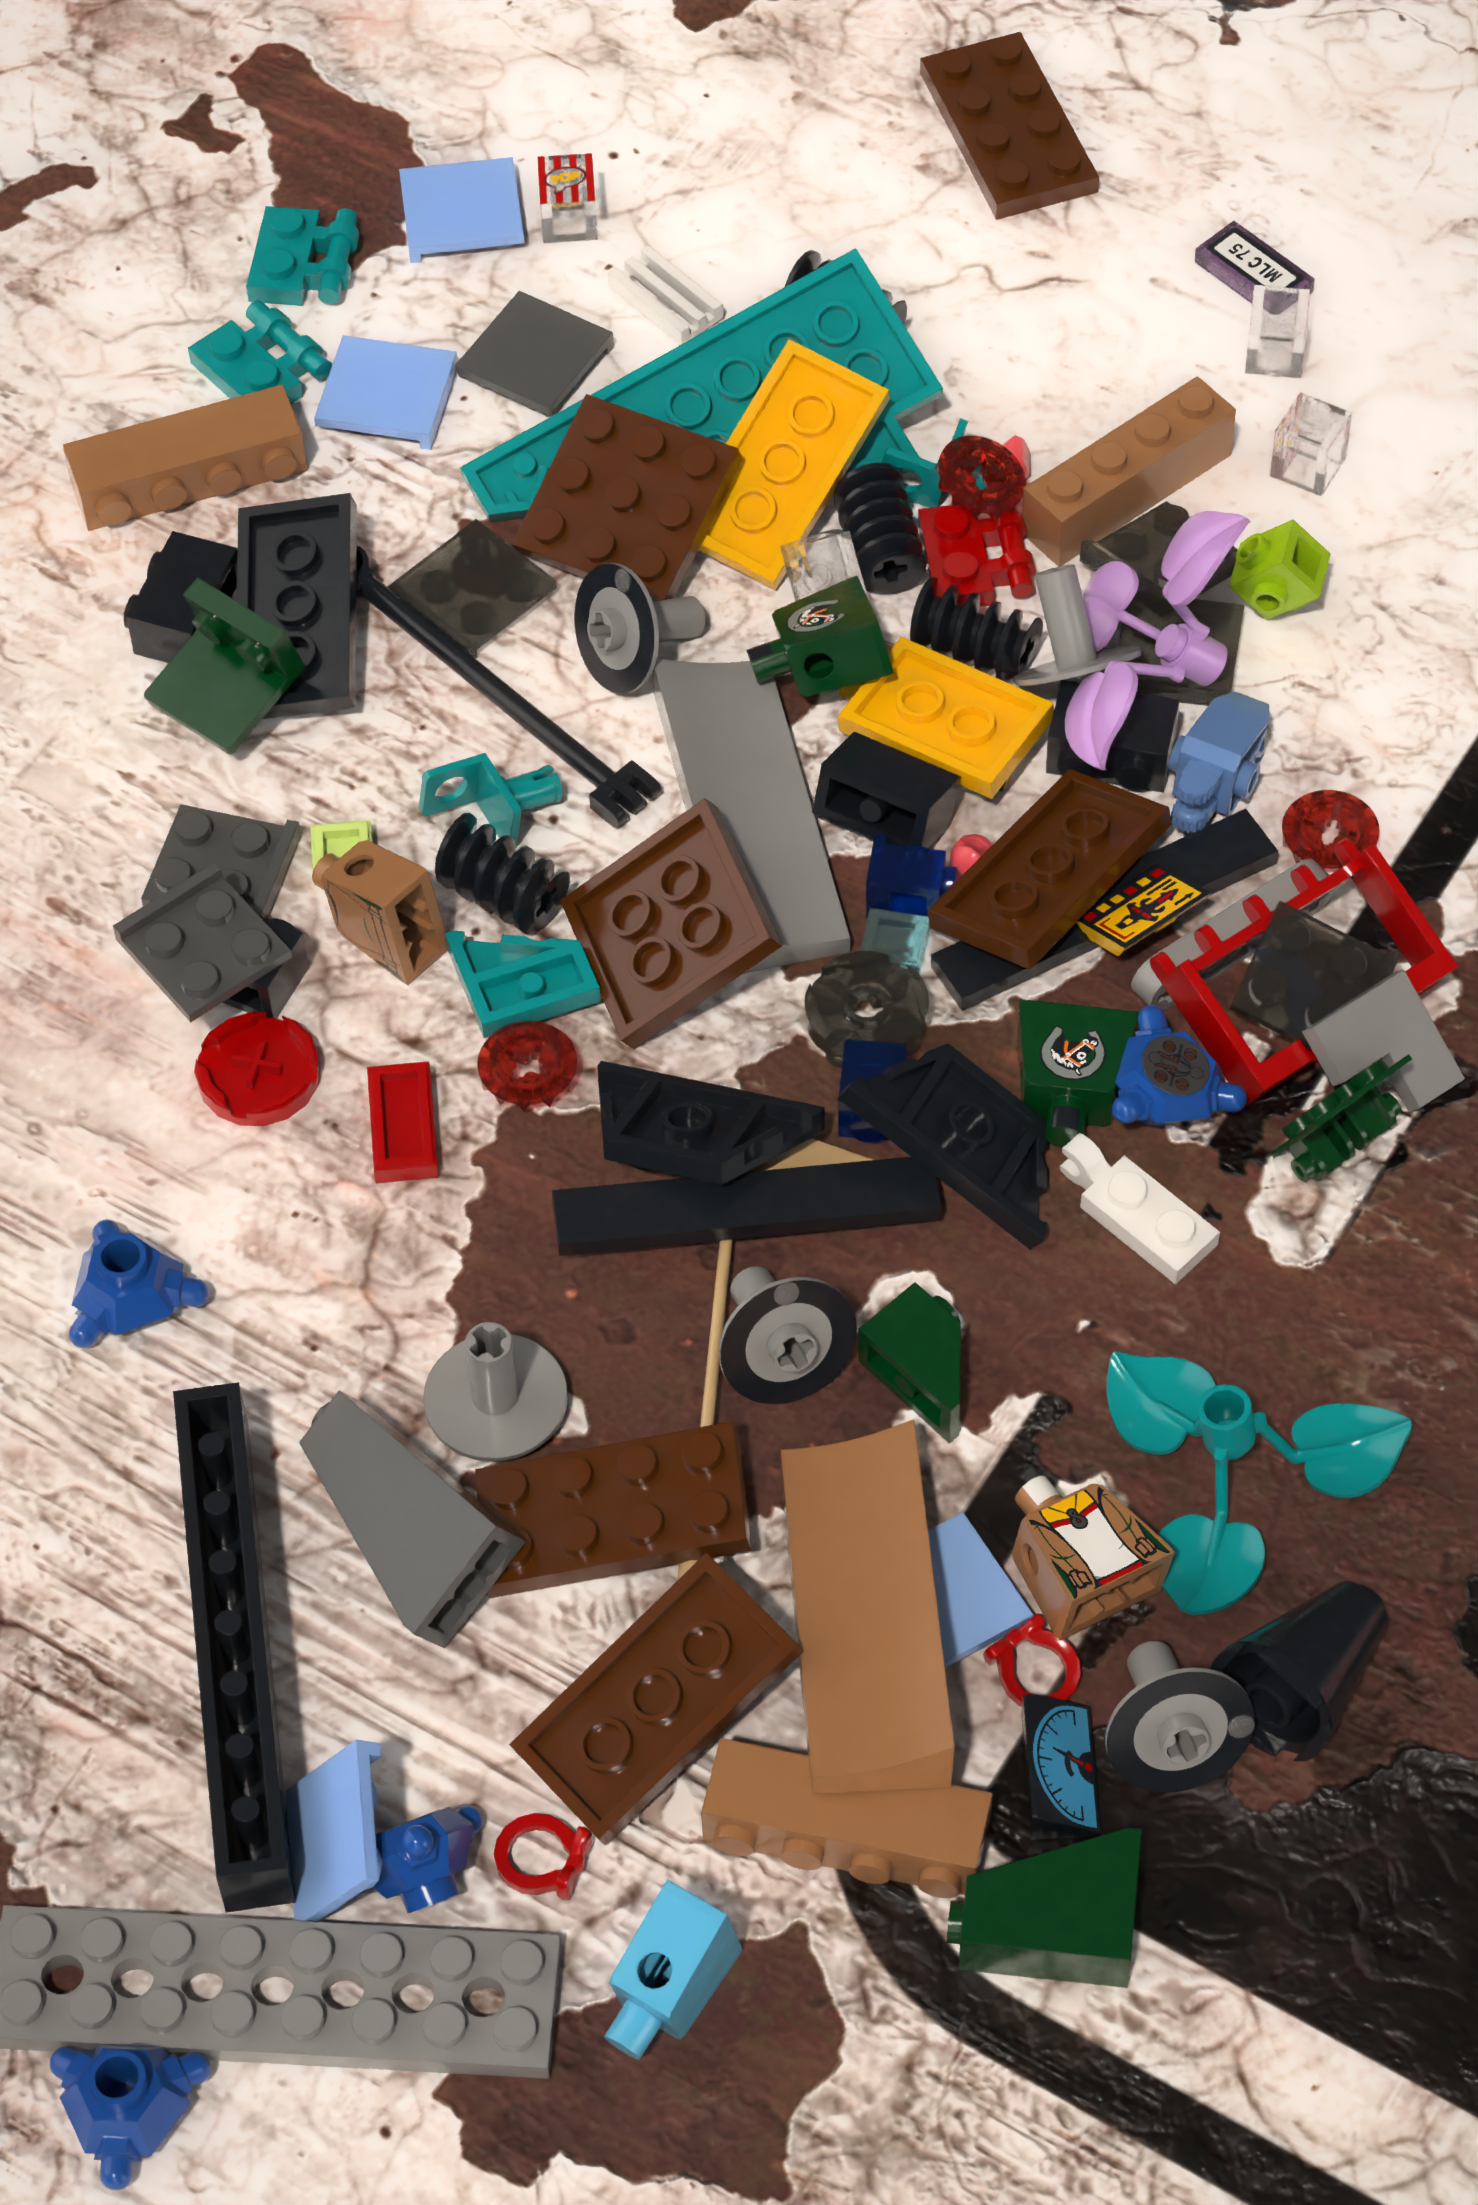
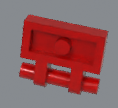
M1009 495L995 498L992 502L994 515L989 519L981 520L978 519L975 502L918 509V529L924 558L927 562L928 577L938 578L937 596L942 597L948 587L954 584L959 586V605L963 606L971 593L975 592L980 594V607L990 606L994 601L993 587L1010 585L1011 593L1016 598H1025L1034 592L1032 577L1036 572L1032 553L1026 550L1023 538L1026 536L1027 529L1022 513L1016 510L1014 498ZM1001 546L1003 555L1000 558L987 559L985 547Z

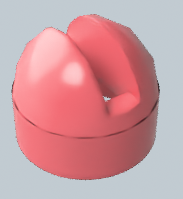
M978 834L964 835L960 838L950 852L949 870L952 878L957 881L994 843L987 837Z

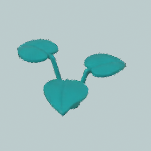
M1117 1351L1112 1353L1107 1374L1108 1406L1116 1430L1128 1445L1147 1454L1165 1455L1177 1450L1189 1433L1194 1437L1202 1436L1204 1446L1214 1455L1216 1501L1214 1521L1202 1515H1185L1170 1522L1158 1534L1175 1552L1166 1579L1161 1587L1182 1613L1189 1615L1212 1614L1236 1604L1253 1589L1263 1572L1265 1546L1260 1531L1247 1523H1227L1229 1460L1242 1457L1252 1448L1256 1439V1433H1260L1291 1464L1305 1463V1477L1308 1484L1314 1490L1335 1498H1354L1372 1492L1389 1477L1412 1432L1411 1419L1397 1412L1362 1404H1328L1305 1412L1294 1422L1292 1426V1439L1296 1449H1293L1267 1424L1266 1415L1263 1412L1253 1414L1250 1398L1244 1390L1228 1384L1216 1386L1210 1373L1194 1362L1175 1357L1136 1356Z

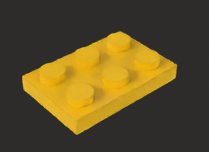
M900 637L888 652L894 673L865 681L838 714L839 731L849 736L855 731L961 776L959 785L992 799L1051 723L1054 703L911 640Z

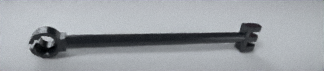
M357 546L356 597H364L592 783L596 789L589 794L590 809L614 828L620 827L627 821V815L623 808L631 814H636L645 805L641 795L648 800H653L662 792L658 781L633 760L629 761L617 772L608 767L375 577L374 570L370 568L369 557L366 551Z

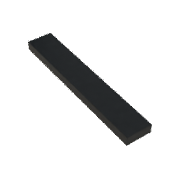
M1243 809L1202 828L1201 831L1198 830L1196 833L1189 834L1140 857L1099 900L1157 863L1208 890L1212 894L1276 864L1278 850L1248 810ZM1075 923L1030 970L962 941L931 954V968L962 1011L1099 947V945L1092 942L1078 924Z
M912 1157L745 1172L722 1185L711 1182H696L690 1178H677L552 1190V1206L559 1256L934 1221L941 1219L942 1210L936 1176Z

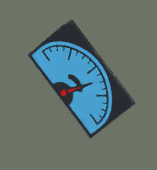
M1023 1695L1021 1717L1031 1840L1099 1837L1101 1829L1090 1707L1041 1695Z

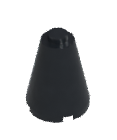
M1347 1581L1337 1583L1230 1644L1214 1659L1210 1669L1222 1672L1236 1680L1246 1691L1252 1703L1255 1728L1249 1743L1274 1757L1282 1749L1298 1753L1299 1755L1293 1761L1301 1762L1314 1758L1326 1746L1388 1628V1618L1383 1602L1372 1589L1364 1585Z

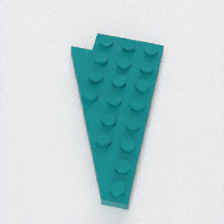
M854 248L596 391L591 396L726 444L787 341L791 339L889 389L890 400L844 476H846L850 471L862 465L876 462L881 463L885 450L888 447L919 457L897 421L942 397L943 387L858 250ZM583 399L460 467L462 477L489 522L525 518ZM898 468L901 473L914 472L907 468Z

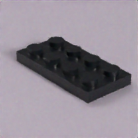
M351 493L238 508L237 602L283 629L306 666L263 719L356 707L357 504Z

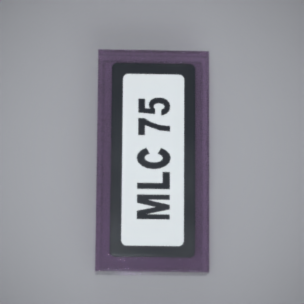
M1234 220L1195 249L1194 262L1274 321L1313 293L1315 278Z

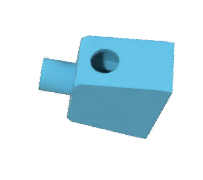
M667 1879L611 1976L609 1983L623 2007L604 2036L609 2043L632 2058L640 2060L659 2029L679 2040L686 2035L743 1950L726 1913ZM667 1982L664 1986L656 1988L659 1984Z

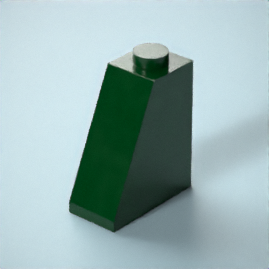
M1125 1828L967 1876L964 1902L950 1901L947 1943L960 1944L959 1970L1127 1988L1132 1953L1142 1829Z

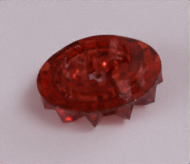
M963 436L954 439L945 446L934 468L940 474L938 489L949 492L952 495V507L963 504L970 508L973 519L982 513H987L991 518L997 520L1004 512H1013L1023 498L1026 477L1020 462L1006 447L992 439L982 436ZM978 465L981 466L980 474H982V480L987 484L983 489L976 486L975 477L971 476Z
M1337 790L1314 791L1295 800L1285 812L1282 822L1283 847H1287L1293 852L1295 863L1304 859H1313L1323 869L1339 870L1343 866L1334 853V844L1344 838H1348L1355 844L1360 853L1373 844L1377 847L1380 830L1379 823L1373 810L1354 795ZM1332 820H1336L1338 836L1334 838L1333 843H1329V845L1323 844L1324 841H1321L1322 834H1324L1327 827L1331 826Z
M538 1021L516 1022L500 1028L485 1041L477 1061L483 1090H489L495 1096L500 1106L507 1102L517 1104L524 1113L531 1104L543 1102L548 1107H551L554 1098L561 1092L570 1093L572 1080L575 1073L578 1072L577 1054L571 1040L558 1028ZM533 1059H538L539 1074L529 1071L523 1077L517 1079V1062L522 1065H528Z

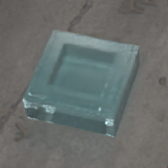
M870 908L858 957V969L919 979L930 931L929 918Z

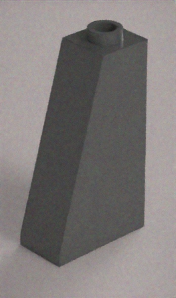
M339 1390L330 1402L317 1411L310 1429L300 1440L299 1444L403 1625L412 1634L445 1648L526 1541L373 1408Z

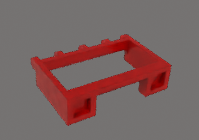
M1344 838L1334 844V853L1343 867L1321 881L1317 880L1313 872L1306 865H1300L1292 870L1290 874L1291 879L1300 894L1271 912L1258 895L1250 896L1242 902V906L1252 924L1223 942L1209 925L1200 927L1194 931V938L1204 954L1192 961L1188 959L1177 967L1164 952H1160L1150 959V966L1209 1055L1217 1062L1228 1083L1240 1085L1246 1091L1247 1102L1245 1107L1318 1060L1304 1037L1259 1063L1199 973L1350 879L1353 880L1411 965V968L1405 972L1418 996L1439 984L1458 968L1450 953L1375 844L1369 846L1361 853L1348 838Z

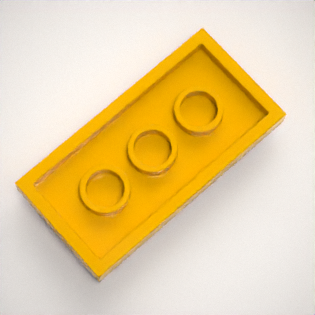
M789 339L726 444L738 448L743 459L698 550L776 590L832 497L839 481L844 477L890 400L889 389Z

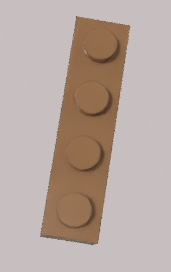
M1196 376L1023 488L1022 517L1027 529L1025 537L1058 567L1064 565L1231 456L1236 408L1201 378Z
M283 384L62 444L70 482L88 531L117 525L131 519L175 509L182 505L218 495L229 494L236 490L272 480L284 479L290 475L308 471L302 432Z
M720 1738L701 1811L703 1842L712 1843L718 1850L730 1855L748 1856L756 1852L780 1857L786 1864L798 1869L816 1870L824 1866L849 1871L854 1878L866 1883L884 1884L892 1880L917 1885L921 1891L934 1897L953 1898L958 1894L965 1895L967 1876L980 1872L991 1823L992 1793L951 1784V1788L812 1794L808 1755Z

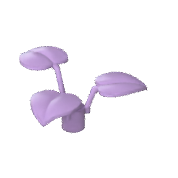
M1203 511L1196 513L1184 522L1173 537L1161 567L1163 576L1169 580L1165 584L1162 593L1185 623L1179 625L1170 624L1161 631L1125 611L1134 598L1139 586L1137 573L1129 565L1120 561L1108 562L1092 575L1085 588L1083 600L1096 652L1108 644L1117 629L1119 621L1156 640L1155 653L1160 657L1162 665L1110 661L1104 673L1099 671L1093 672L1082 680L1073 694L1065 716L1066 738L1070 747L1080 759L1099 770H1106L1110 746L1122 727L1137 692V674L1168 677L1177 683H1181L1185 677L1202 687L1212 684L1219 677L1227 661V648L1223 643L1208 636L1210 628L1200 623L1186 605L1192 602L1209 582L1238 537L1251 522L1248 518L1239 514Z

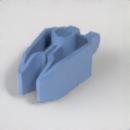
M1231 692L1212 700L1186 736L1181 735L1178 738L1168 762V769L1176 772L1172 795L1178 798L1176 803L1173 804L1170 817L1172 820L1171 824H1174L1175 828H1179L1181 832L1186 831L1187 833H1196L1197 830L1201 831L1215 811L1230 816L1241 797L1249 798L1260 773L1264 737L1269 723L1268 703L1239 692Z

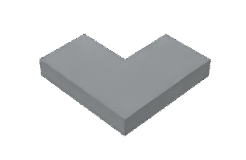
M1404 970L1391 974L1302 1031L1332 1086L1346 1082L1381 1057L1388 1067H1391L1409 1054L1412 1060L1389 1076L1409 1112L1423 1107L1465 1079Z

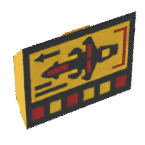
M1157 863L1096 902L1076 923L1092 942L1114 955L1120 956L1123 954L1122 952L1153 932L1157 933L1177 919L1176 917L1196 904L1203 902L1211 892Z

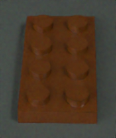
M1021 31L920 58V75L996 220L1098 193L1099 175Z
M1069 769L927 910L930 928L1030 970L1171 826L1169 807Z
M734 1421L475 1469L477 1499L526 1541L488 1591L490 1598L675 1565L690 1560H699L706 1552L713 1558L752 1550L739 1433Z
M706 1552L509 1745L606 1846L803 1653V1650Z

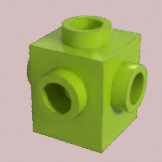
M1292 519L1261 534H1253L1243 542H1240L1235 556L1236 562L1229 587L1262 617L1269 620L1290 610L1300 609L1307 603L1320 598L1331 553Z

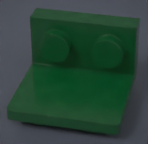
M197 577L183 594L196 616L192 623L197 630L146 689L144 697L150 705L227 754H233L306 666L283 629Z

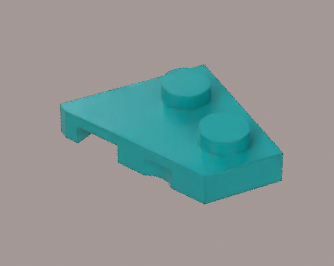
M465 931L444 933L447 951L483 1038L601 1002L600 987L579 940L549 938L544 941H535L526 936L502 934L501 942L493 943L467 941L465 939Z

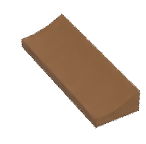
M914 1419L874 1434L848 1441L808 1448L781 1450L780 1472L797 1644L803 1650V1653L798 1657L812 1794L951 1788L955 1745Z

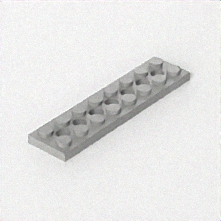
M3 1905L0 1923V2049L55 2052L61 2047H71L79 2052L84 2050L94 2052L99 2044L165 2047L168 2055L174 2053L177 2057L188 2053L198 2052L205 2055L208 2060L549 2079L562 1949L561 1936L559 1934ZM75 1966L84 1972L80 1985L69 1993L55 1994L45 1988L49 1975L59 1967ZM130 1970H145L153 1976L151 1987L139 1997L126 1998L115 1991L119 1978ZM212 1973L224 1981L219 1994L211 2000L197 2002L185 1995L187 1984L199 1974ZM271 1977H282L289 1980L294 1985L290 1997L283 2003L269 2006L255 1999L256 1989L264 1980ZM340 1981H353L359 1984L364 1989L360 2001L353 2007L335 2009L324 2001L328 1989ZM409 1985H423L434 1993L431 2004L425 2010L418 2013L404 2012L394 2004L397 1994ZM491 1988L502 1994L504 2003L498 2012L488 2017H478L466 2010L464 2006L467 1998L478 1989Z

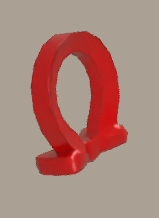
M1039 1613L1017 1629L1008 1631L1004 1638L990 1645L983 1653L985 1663L991 1666L997 1662L999 1680L1006 1695L1020 1707H1022L1023 1695H1034L1025 1691L1018 1684L1014 1675L1013 1648L1022 1642L1028 1641L1033 1645L1051 1650L1060 1658L1064 1666L1065 1679L1063 1685L1057 1692L1045 1697L1068 1701L1075 1693L1081 1677L1080 1660L1073 1646L1065 1639L1059 1641L1053 1632L1043 1629L1045 1619Z
M533 1813L518 1817L506 1825L496 1839L494 1858L498 1874L508 1887L521 1894L541 1895L556 1891L557 1896L562 1901L570 1900L578 1874L583 1870L584 1860L593 1844V1835L589 1829L578 1826L575 1834L563 1821L547 1814ZM535 1830L546 1831L559 1840L569 1856L562 1870H554L538 1876H529L516 1871L509 1862L510 1847L524 1833Z

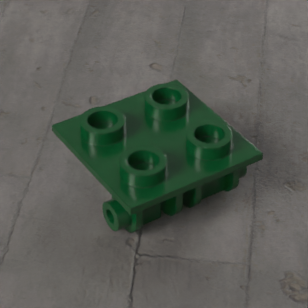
M1409 1054L1391 1067H1388L1381 1057L1329 1094L1325 1099L1281 1129L1288 1140L1270 1153L1272 1157L1275 1158L1288 1149L1295 1158L1291 1161V1168L1301 1181L1307 1182L1311 1178L1319 1181L1324 1178L1333 1168L1354 1156L1355 1149L1362 1150L1370 1141L1385 1130H1389L1396 1125V1116L1401 1113V1106L1393 1095L1389 1093L1382 1095L1376 1085L1411 1061V1056Z

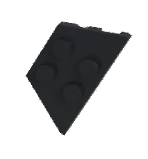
M947 1043L929 1050L918 1060L906 1059L893 1064L883 1074L865 1081L862 1077L855 1079L841 1092L837 1098L839 1101L1029 1250L1044 1238L1047 1233V1222L1039 1220V1196L1047 1189V1167L1043 1161V1151L1047 1147V1140L1045 1138L1047 1121Z
M600 1061L597 1065L604 1159L628 1164L636 1169L656 1170L688 1177L696 1182H711L722 1185L821 1134L825 1129V1107L606 1061Z

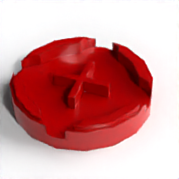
M249 1012L225 1020L207 1034L201 1044L202 1051L198 1055V1060L196 1059L194 1073L203 1102L218 1117L240 1126H267L289 1119L308 1104L318 1088L320 1061L312 1036L297 1021L282 1016L283 1021L277 1018H267L266 1012Z

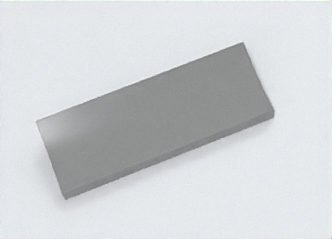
M657 658L653 670L654 697L685 810L687 811L704 798L718 807L782 945L781 948L745 973L850 953V935L814 813H812V805L775 679L772 678L757 683L750 661L696 663Z

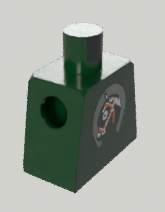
M858 576L848 578L775 610L772 614V619L779 639L746 650L757 683L791 672L801 696H811L894 673L878 620Z
M1020 999L1017 1048L1021 1101L1047 1121L1045 1138L1052 1145L1063 1148L1079 1133L1084 1134L1085 1125L1105 1127L1113 1122L1112 1105L1119 1097V1089L1115 1081L1128 1037L1136 1036L1135 1031H1137L1139 1011Z

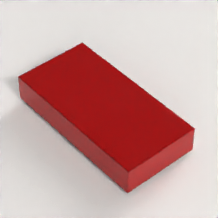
M429 1061L367 1067L373 1166L376 1184L439 1178Z

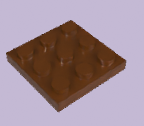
M586 394L512 542V546L521 555L583 578L598 565L619 563L631 569L641 579L652 601L673 599L676 597L743 457L736 447Z
M706 798L560 900L576 939L580 941L598 982L600 994L619 1038L633 1049L782 947L718 807Z

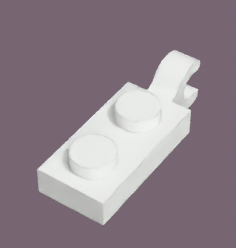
M1081 1133L1076 1135L1062 1148V1153L1068 1159L1060 1165L1061 1172L1069 1180L1086 1190L1081 1195L1080 1208L1175 1285L1218 1245L1220 1231L1125 1155L1111 1167L1097 1145Z

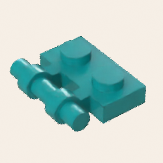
M266 206L246 285L248 301L260 300L263 303L303 306L306 291L317 290L318 298L326 304L337 303L341 291L346 289L349 284L351 267L348 264L349 255L357 249L360 234L356 227L357 213L351 209L342 208L337 211L335 221L331 222L328 227H323L320 210ZM315 253L327 254L326 258L322 259L319 263H313Z
M260 300L252 302L246 310V317L255 325L245 332L233 320H230L188 347L190 363L230 399L283 384L290 404L303 397L302 384L298 378L309 372L315 379L322 380L329 375L332 368V363L322 355L323 349L314 339L308 335L300 336L291 328L290 318L278 308H269ZM275 345H278L286 352V354L278 359H275L267 351Z

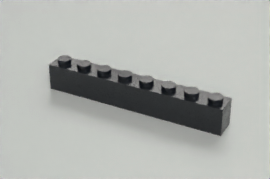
M239 1382L173 1391L216 1879L226 1913L295 1903L249 1427Z

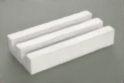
M650 245L641 249V258L639 260L633 256L625 260L624 270L620 271L615 267L607 272L608 286L680 345L696 337L723 318V304ZM639 280L648 289L657 295V300L653 298L649 293H647L644 289H642L639 285H637L634 281ZM670 310H676L691 323L687 325Z

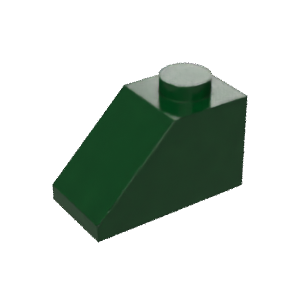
M914 1282L858 1328V1362L949 1444L959 1436L961 1322L957 1312L949 1302L938 1295L930 1296Z

